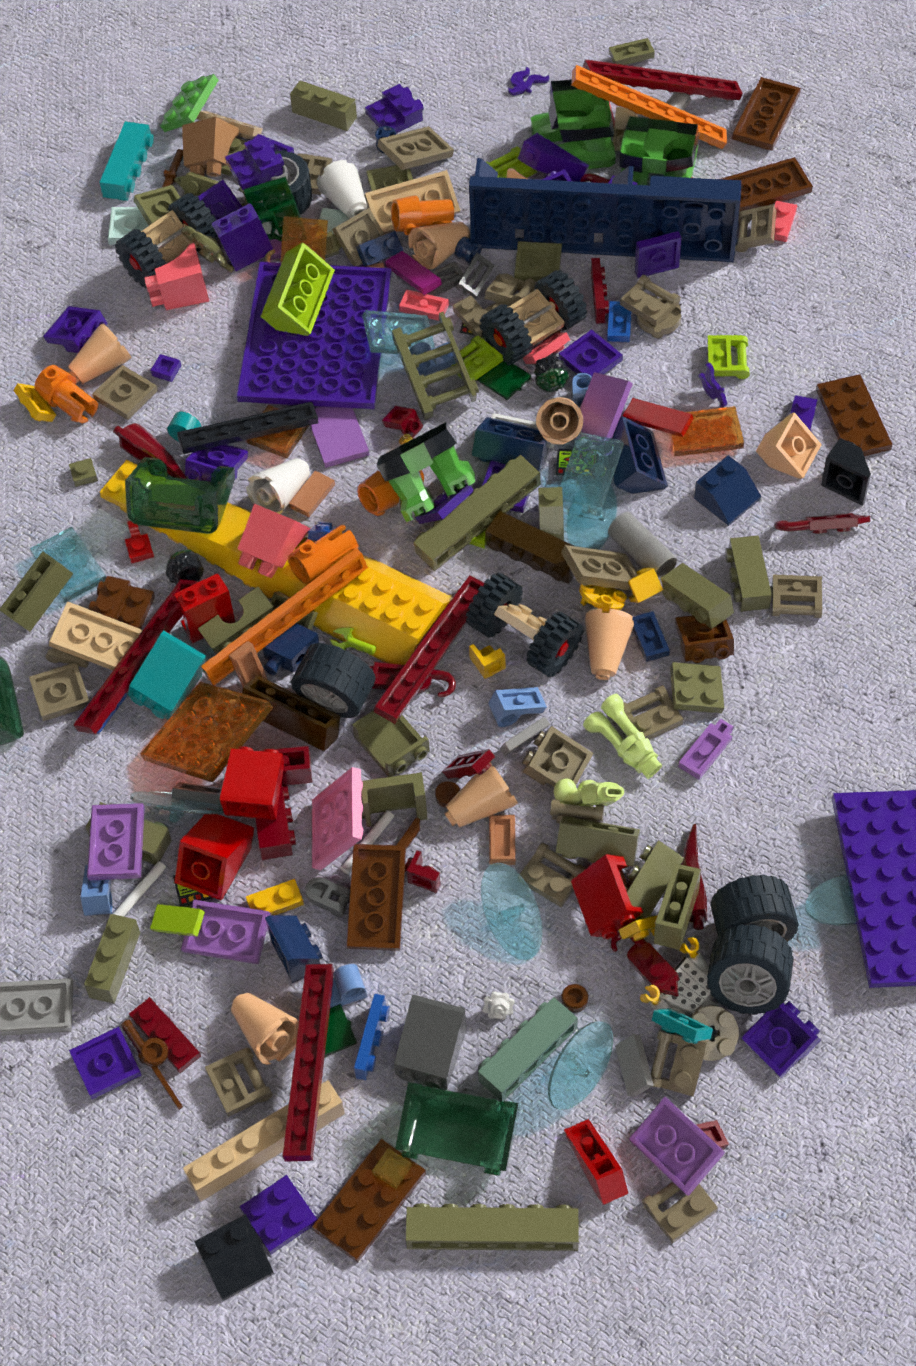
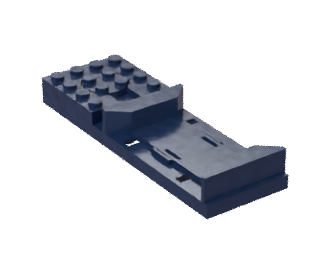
M477 158L475 176H470L471 242L479 243L484 249L517 250L518 241L562 244V253L635 257L636 242L678 231L681 236L680 260L734 262L741 200V180L651 176L650 186L633 185L634 166L627 167L612 178V184L499 178L496 170L482 158ZM515 229H524V238H517ZM594 233L603 234V242H594Z

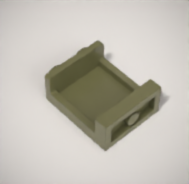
M372 711L352 724L354 738L388 777L401 774L410 764L416 760H422L430 752L429 739L426 736L422 738L403 715L394 724Z
M422 772L362 781L361 803L363 805L361 819L366 820V827H372L371 814L385 812L386 810L394 811L416 808L417 818L420 820L428 819Z

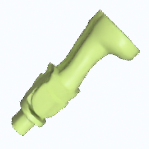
M618 694L609 696L602 703L601 709L617 723L627 735V738L624 740L604 713L599 711L589 715L584 720L583 727L590 733H601L617 750L618 756L624 759V763L635 768L638 773H643L647 779H650L662 768V764L657 760L658 755L653 751L649 739H645L643 732H639L626 716L622 698Z
M566 778L560 779L554 786L555 799L560 800V803L589 807L594 805L608 806L618 801L624 795V789L613 782L597 783L593 780H585L579 784L577 789L575 783L571 779Z

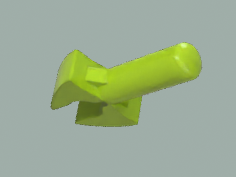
M339 628L333 631L342 634L344 639L347 640L341 643L330 639L333 646H338L344 650L351 647L370 655L376 652V646L353 637L352 632L354 628Z

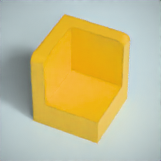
M644 567L637 571V576L628 580L633 593L632 596L628 597L630 602L639 603L663 591L654 568Z
M474 644L469 646V658L484 679L506 669V656L501 648L495 651L489 645L478 650Z

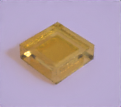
M388 1148L372 1170V1173L396 1189L412 1167V1163Z

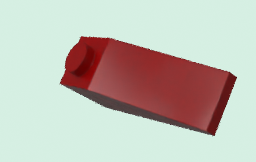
M587 1119L564 1129V1133L601 1203L605 1205L629 1194L621 1166L591 1121Z

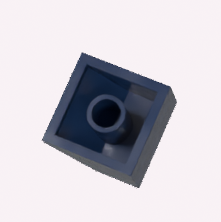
M728 455L696 481L694 499L729 526L761 499V495L746 468Z
M269 915L265 917L270 941L291 982L294 983L303 979L306 965L320 964L319 960L323 958L317 944L312 945L309 940L311 933L306 923L301 924L297 916Z

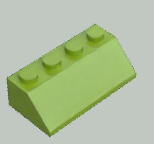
M303 242L287 251L260 317L276 330L306 336L310 335L335 269Z

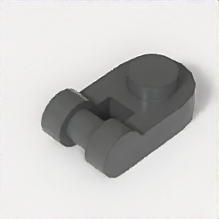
M321 877L313 878L306 884V897L310 903L330 911L336 917L342 918L347 910L345 907L347 903H350V889ZM333 894L339 897L337 902L330 900Z

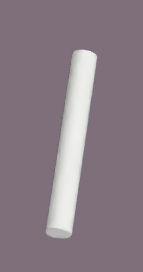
M386 810L360 844L372 845L394 818V815ZM353 853L340 868L347 875L352 871Z
M158 861L113 914L124 917L166 869V866Z

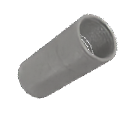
M630 512L618 515L608 528L609 536L635 559L641 567L654 568L659 580L675 568L677 557Z

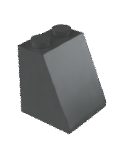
M412 994L394 1062L395 1075L408 1082H413L414 1080L424 1082L426 1086L433 1089H440V1087L448 1089L467 1030L465 1008Z

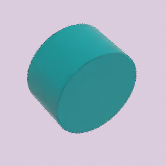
M179 411L173 416L167 427V432L174 440L179 442L177 432L202 426L193 415Z

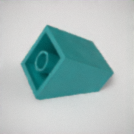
M163 630L131 682L128 696L135 704L139 706L144 705L149 708L158 718H165L171 721L202 677L203 670L201 666L205 663L206 655Z

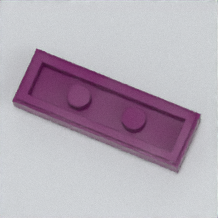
M403 251L385 260L387 268H391L393 273L423 295L442 285L441 279Z

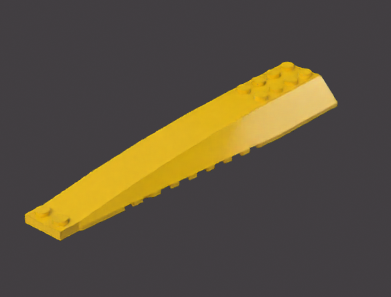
M127 459L100 491L101 498L119 506L122 511L155 531L168 535V538L175 543L183 544L187 547V550L198 553L206 558V561L210 564H216L224 569L228 575H234L241 579L243 584L248 587H259L268 599L272 598L274 592L277 591L291 598L307 585L303 584L294 575L288 560L283 568H277L272 578L258 573L262 562L259 558L253 570L238 564L242 551L238 550V546L248 522L250 510L147 470ZM308 534L300 541V543L296 546L295 549H297L302 543H304L308 539ZM363 555L368 568L313 610L318 613L313 626L343 642L347 641L344 639V636L333 631L339 628H354L352 635L355 639L376 646V652L371 656L385 663L405 665L453 597Z

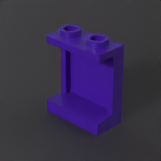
M251 204L212 223L235 271L262 259L268 251L273 249L262 223Z

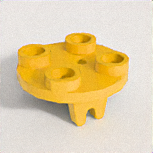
M582 584L579 586V592L582 596L580 603L583 606L588 603L598 609H602L601 613H609L610 609L620 611L625 605L627 595L616 588H603L601 586Z

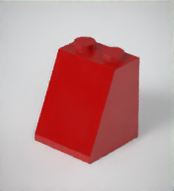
M240 746L238 749L231 748L220 794V803L225 815L268 820L277 819L284 768L282 753L274 749L253 751L252 748Z
M207 811L180 840L174 883L222 900L252 848L254 827Z

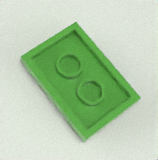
M214 74L206 77L201 76L194 81H187L181 86V92L172 101L173 105L165 113L164 120L160 125L164 132L195 121L219 81Z

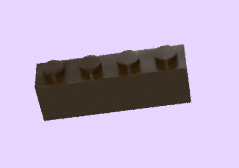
M499 511L485 531L486 545L493 551H500L515 561H521L536 571H542L550 575L557 581L569 584L573 579L574 574L561 552L565 545H574Z
M258 675L243 687L241 711L322 751L327 750L338 739L340 715Z

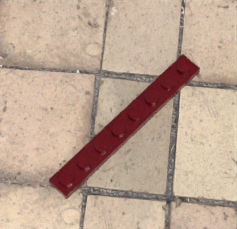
M586 59L582 66L589 71L631 87L638 86L651 90L659 89L671 93L681 92L688 95L695 94L708 98L717 97L740 101L743 95L737 81Z
M471 575L468 576L375 705L374 713L396 724L466 625V613L470 610L468 606L473 602V596L479 592V587H483L484 583Z
M180 579L73 724L78 732L96 734L102 728L108 716L115 710L125 693L129 691L131 682L163 630L170 634L178 620L182 618V610L175 599V593L198 583V581Z
M309 964L305 968L283 1148L285 1162L313 1161L334 976L333 964Z

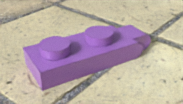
M722 719L716 725L710 723L679 761L678 767L700 780L732 740L733 736L730 734L734 726Z

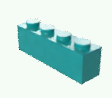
M124 122L100 180V187L104 198L128 201L130 193L134 192L135 181L141 175V166L143 162H146L147 151L149 147H152L154 136L151 134L148 124Z

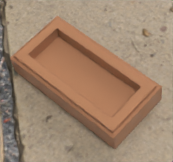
M314 471L290 501V508L310 517L335 486V480Z
M249 641L229 655L242 687L256 675L268 679L256 650Z
M515 815L489 816L490 865H516Z

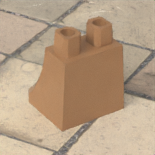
M218 117L182 125L184 166L189 168L190 172L204 176V170H206V175L210 177L221 176V166L226 165L225 156H228L232 142L239 135L238 127Z

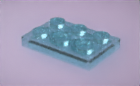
M365 310L362 315L370 352L398 354L392 339V330L401 327L402 333L409 335L430 327L427 315ZM430 336L411 343V346L408 347L410 350L413 345L420 342L428 343L432 349L435 348L433 337Z
M580 432L575 441L560 485L562 487L563 501L600 509L603 508L624 446L622 440Z
M73 527L30 548L35 560L43 551L73 573L59 593L64 603L98 586L100 581L105 582L106 575Z

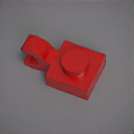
M136 519L127 521L131 538L124 540L131 564L154 558L148 533L140 535Z

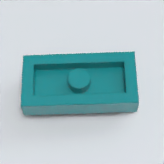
M672 1008L654 1010L651 1020L661 1025L662 1030L677 1033L683 1036L682 1039L684 1041L694 1044L702 1040L711 1039L713 1028Z

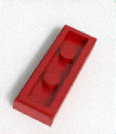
M632 398L622 415L641 426L684 437L694 419L690 413Z

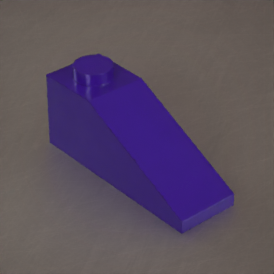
M538 133L523 142L518 156V160L534 170L546 174L555 170L559 172L565 169L571 181L580 182L581 177L587 173L589 168L588 164Z

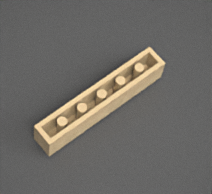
M329 1080L321 1084L316 1131L345 1114L343 1102ZM289 1104L183 1167L186 1178L200 1202L283 1152Z

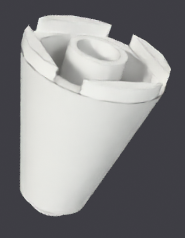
M340 160L329 164L323 169L324 174L321 177L319 175L317 186L329 201L349 218L367 209L358 170L353 163L350 164L346 160Z
M295 458L253 474L248 478L249 485L246 487L250 500L253 504L281 514L310 475L309 466L305 461Z

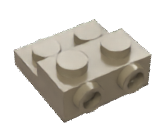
M551 726L545 732L540 731L535 738L533 744L537 745L534 752L529 751L522 761V764L526 766L522 772L543 786L548 783L554 787L560 779L566 778L571 779L576 785L594 753Z

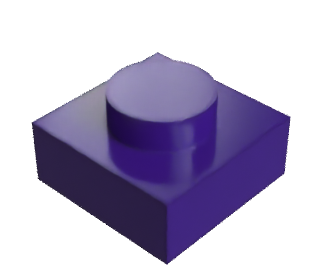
M160 354L150 370L151 376L172 382L182 366L181 360Z

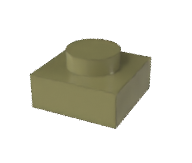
M91 458L69 464L75 487L98 481Z

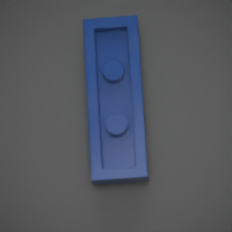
M374 993L354 1066L356 1079L367 1080L368 1073L374 1071L376 1056L373 1054L375 1047H380L383 1031L380 1028L382 1022H387L390 1006H386L385 995Z

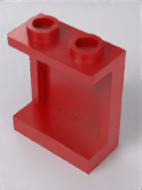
M219 574L212 575L175 593V599L181 607L184 620L180 621L181 626L192 644L204 639L198 628L216 615H219L225 623H235L230 593Z
M605 854L571 880L590 936L602 937L603 939L613 938L618 934L619 929L636 921V918L643 914L641 907L631 905L619 871L627 866L622 856Z

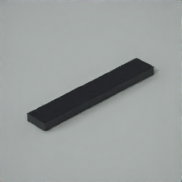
M308 402L177 432L183 454L318 424V416L313 403Z

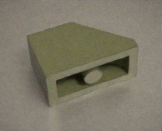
M562 487L538 488L539 529L564 541Z

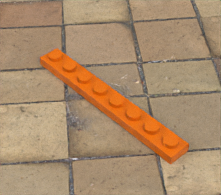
M578 65L572 70L571 85L579 90L589 92L598 98L608 100L617 106H622L650 119L698 124L699 140L721 149L727 144V129Z
M355 548L265 618L249 628L244 634L228 644L227 647L210 658L201 666L209 682L214 686L235 670L229 655L247 641L252 643L256 653H258L365 571L368 566L363 554Z

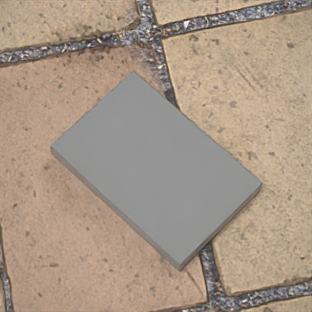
M73 979L0 982V1036L72 1032Z

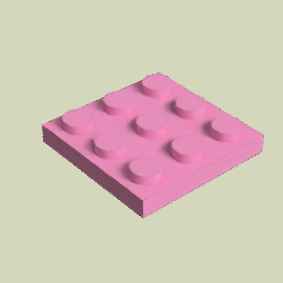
M351 767L312 799V868L322 870L362 839L361 814L363 812V805L361 803V791L363 782L361 781L360 769Z

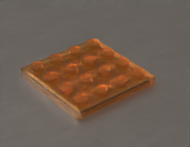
M199 682L140 755L144 761L213 783L227 766L231 748L238 749V747L243 746L273 707L267 700Z

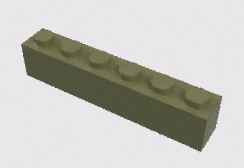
M522 455L518 456L515 460H510L504 469L498 474L490 476L482 487L474 489L469 497L443 520L435 521L429 530L420 533L414 541L416 554L431 569L436 571L468 545L474 537L485 531L499 511L507 513L514 505L540 486V472Z
M419 1203L413 1205V1207H407L406 1246L407 1250L578 1251V1208H572L571 1205L566 1204L557 1205L555 1208H544V1206L539 1204L528 1205L527 1208H515L512 1204H502L498 1208H487L484 1204H473L470 1207H459L456 1204L430 1207L428 1204Z

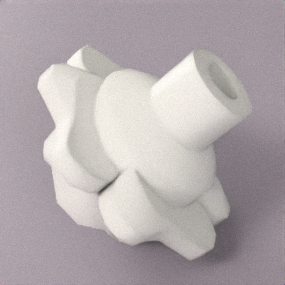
M492 992L491 997L486 996L484 998L485 1005L482 1010L484 1013H488L490 1019L504 1020L506 1015L513 1014L514 999L509 998L508 993Z

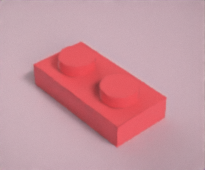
M776 201L774 240L787 242L796 215L797 205Z
M406 289L399 305V311L439 321V313H446L449 299L428 294L423 295L420 292Z
M567 332L554 333L531 349V353L523 357L525 364H536L537 360L563 350L564 344L570 341Z

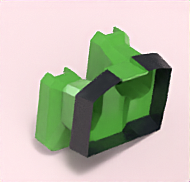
M572 79L551 81L548 112L531 117L532 135L538 133L551 142H566L558 146L588 164V169L612 167L616 162L614 143L611 140V137H614V125L609 101L598 98L584 90L577 89L571 85Z
M630 116L620 148L619 167H621V172L629 166H634L633 181L637 182V185H648L650 173L663 174V176L693 177L698 151V124Z
M446 422L381 455L377 461V468L385 482L389 481L400 498V509L406 522L413 520L412 512H414L415 516H418L424 512L422 508L425 509L426 513L434 508V498L429 489L425 487L419 472L420 470L430 466L448 496L455 494L454 485L459 490L466 485L465 480L468 486L475 482V473L469 461L459 460L454 447L457 444L456 435Z

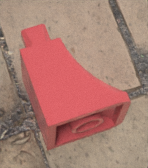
M195 243L189 244L174 260L155 268L156 275L144 277L152 307L164 304L166 310L209 302Z
M254 504L238 546V550L242 551L238 564L253 570L259 558L262 562L258 573L272 578L278 567H284L288 560V555L293 552L311 528Z

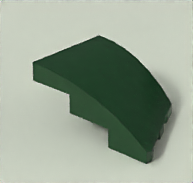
M286 176L244 189L247 202L253 206L269 240L275 239L282 242H287V240H298L301 242L308 240Z

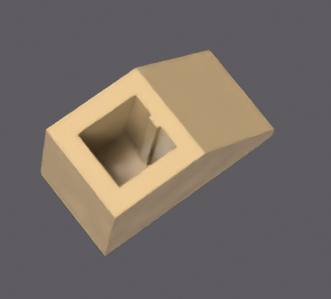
M616 107L613 137L615 151H620L629 117H638V114L624 107Z

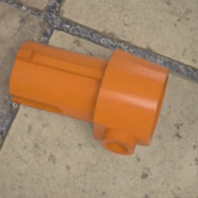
M416 195L394 199L391 206L392 225L396 232H404L405 235L409 236L410 232L417 227L452 223V220H454L453 202L451 199L419 201Z
M56 365L46 367L35 381L34 389L50 407L58 406L72 417L70 418L71 421L88 422V419L82 415L83 411L91 417L95 415L98 409V402L76 385V378L60 367Z
M420 470L419 472L424 483V474L423 471ZM379 471L373 473L358 486L357 492L360 502L373 515H383L385 510L393 508L399 503V496L389 481L385 482Z
M345 525L338 526L315 542L307 539L288 555V563L292 572L303 584L311 583L324 573L325 570L329 569L331 565L355 548L358 549L359 546L353 533L350 530L342 533L346 529Z

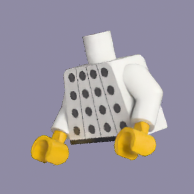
M687 938L691 944L690 949L687 948L685 943H682L680 951L690 956L688 958L684 957L674 969L680 978L678 981L679 996L660 994L656 986L649 985L645 986V989L650 993V997L647 994H641V1002H651V1007L654 1010L672 1008L688 1017L700 1006H719L712 1001L713 996L707 985L709 966L701 952L698 951L699 942L696 938Z

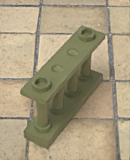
M444 312L439 313V324L412 334H403L401 327L392 330V339L425 420L433 417V409L437 405L469 394L471 402H475L476 393H479L476 381L471 380L451 332L454 330L450 317H445ZM444 332L448 344L419 355H411L408 348L411 346V343ZM452 352L457 365L427 376L419 375L417 367H420L419 364ZM459 373L461 374L464 386L434 397L432 395L427 396L425 388H428L427 385Z

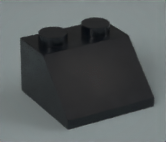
M840 438L826 456L821 486L861 506L865 504L871 477L862 448L856 446L853 442Z
M246 1214L194 1241L222 1301L274 1274Z

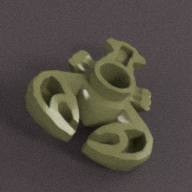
M185 226L181 230V233L201 249L198 253L212 264L214 261L218 262L220 266L232 273L234 270L233 265L227 263V259L214 237L205 236L190 226Z

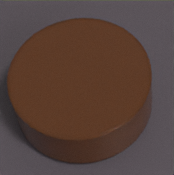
M451 781L440 783L435 789L436 802L446 808V805L460 791L459 786Z
M579 984L568 985L562 991V1005L573 1013L583 1011L588 1004L587 990Z
M159 1038L146 1040L140 1050L143 1063L150 1067L162 1065L168 1056L166 1043Z

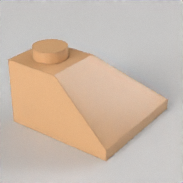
M794 412L764 435L756 452L770 468L802 479L822 444Z

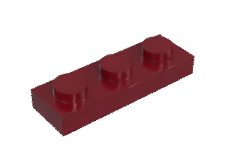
M591 258L595 322L600 324L605 323V314H609V301L604 300V297H607V283L602 282L606 278L605 266L601 267L600 258Z
M490 749L458 755L442 773L447 779L457 777L460 779L464 776L471 777L474 774L481 775L491 767L489 763L495 758V755Z
M150 997L129 1013L131 1020L148 1039L159 1038L166 1043L168 1047L167 1060L179 1073H182L201 1057L196 1047Z

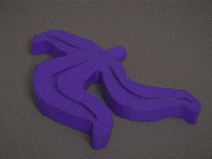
M526 67V70L516 72L511 76V85L514 88H508V93L512 96L525 92L532 93L530 88L533 84L547 83L550 77L549 75H530V69Z
M707 363L705 365L707 368L705 374L700 373L698 377L701 379L706 394L711 399L717 398L720 403L719 406L723 408L728 405L724 394L725 389L721 388L715 380L712 364Z

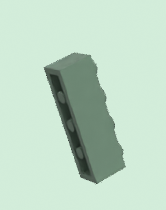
M554 997L548 1003L543 1002L537 1008L535 1016L530 1021H523L517 1028L516 1034L510 1040L507 1038L499 1045L498 1052L492 1058L487 1057L478 1067V1081L503 1103L577 1029L578 1018Z

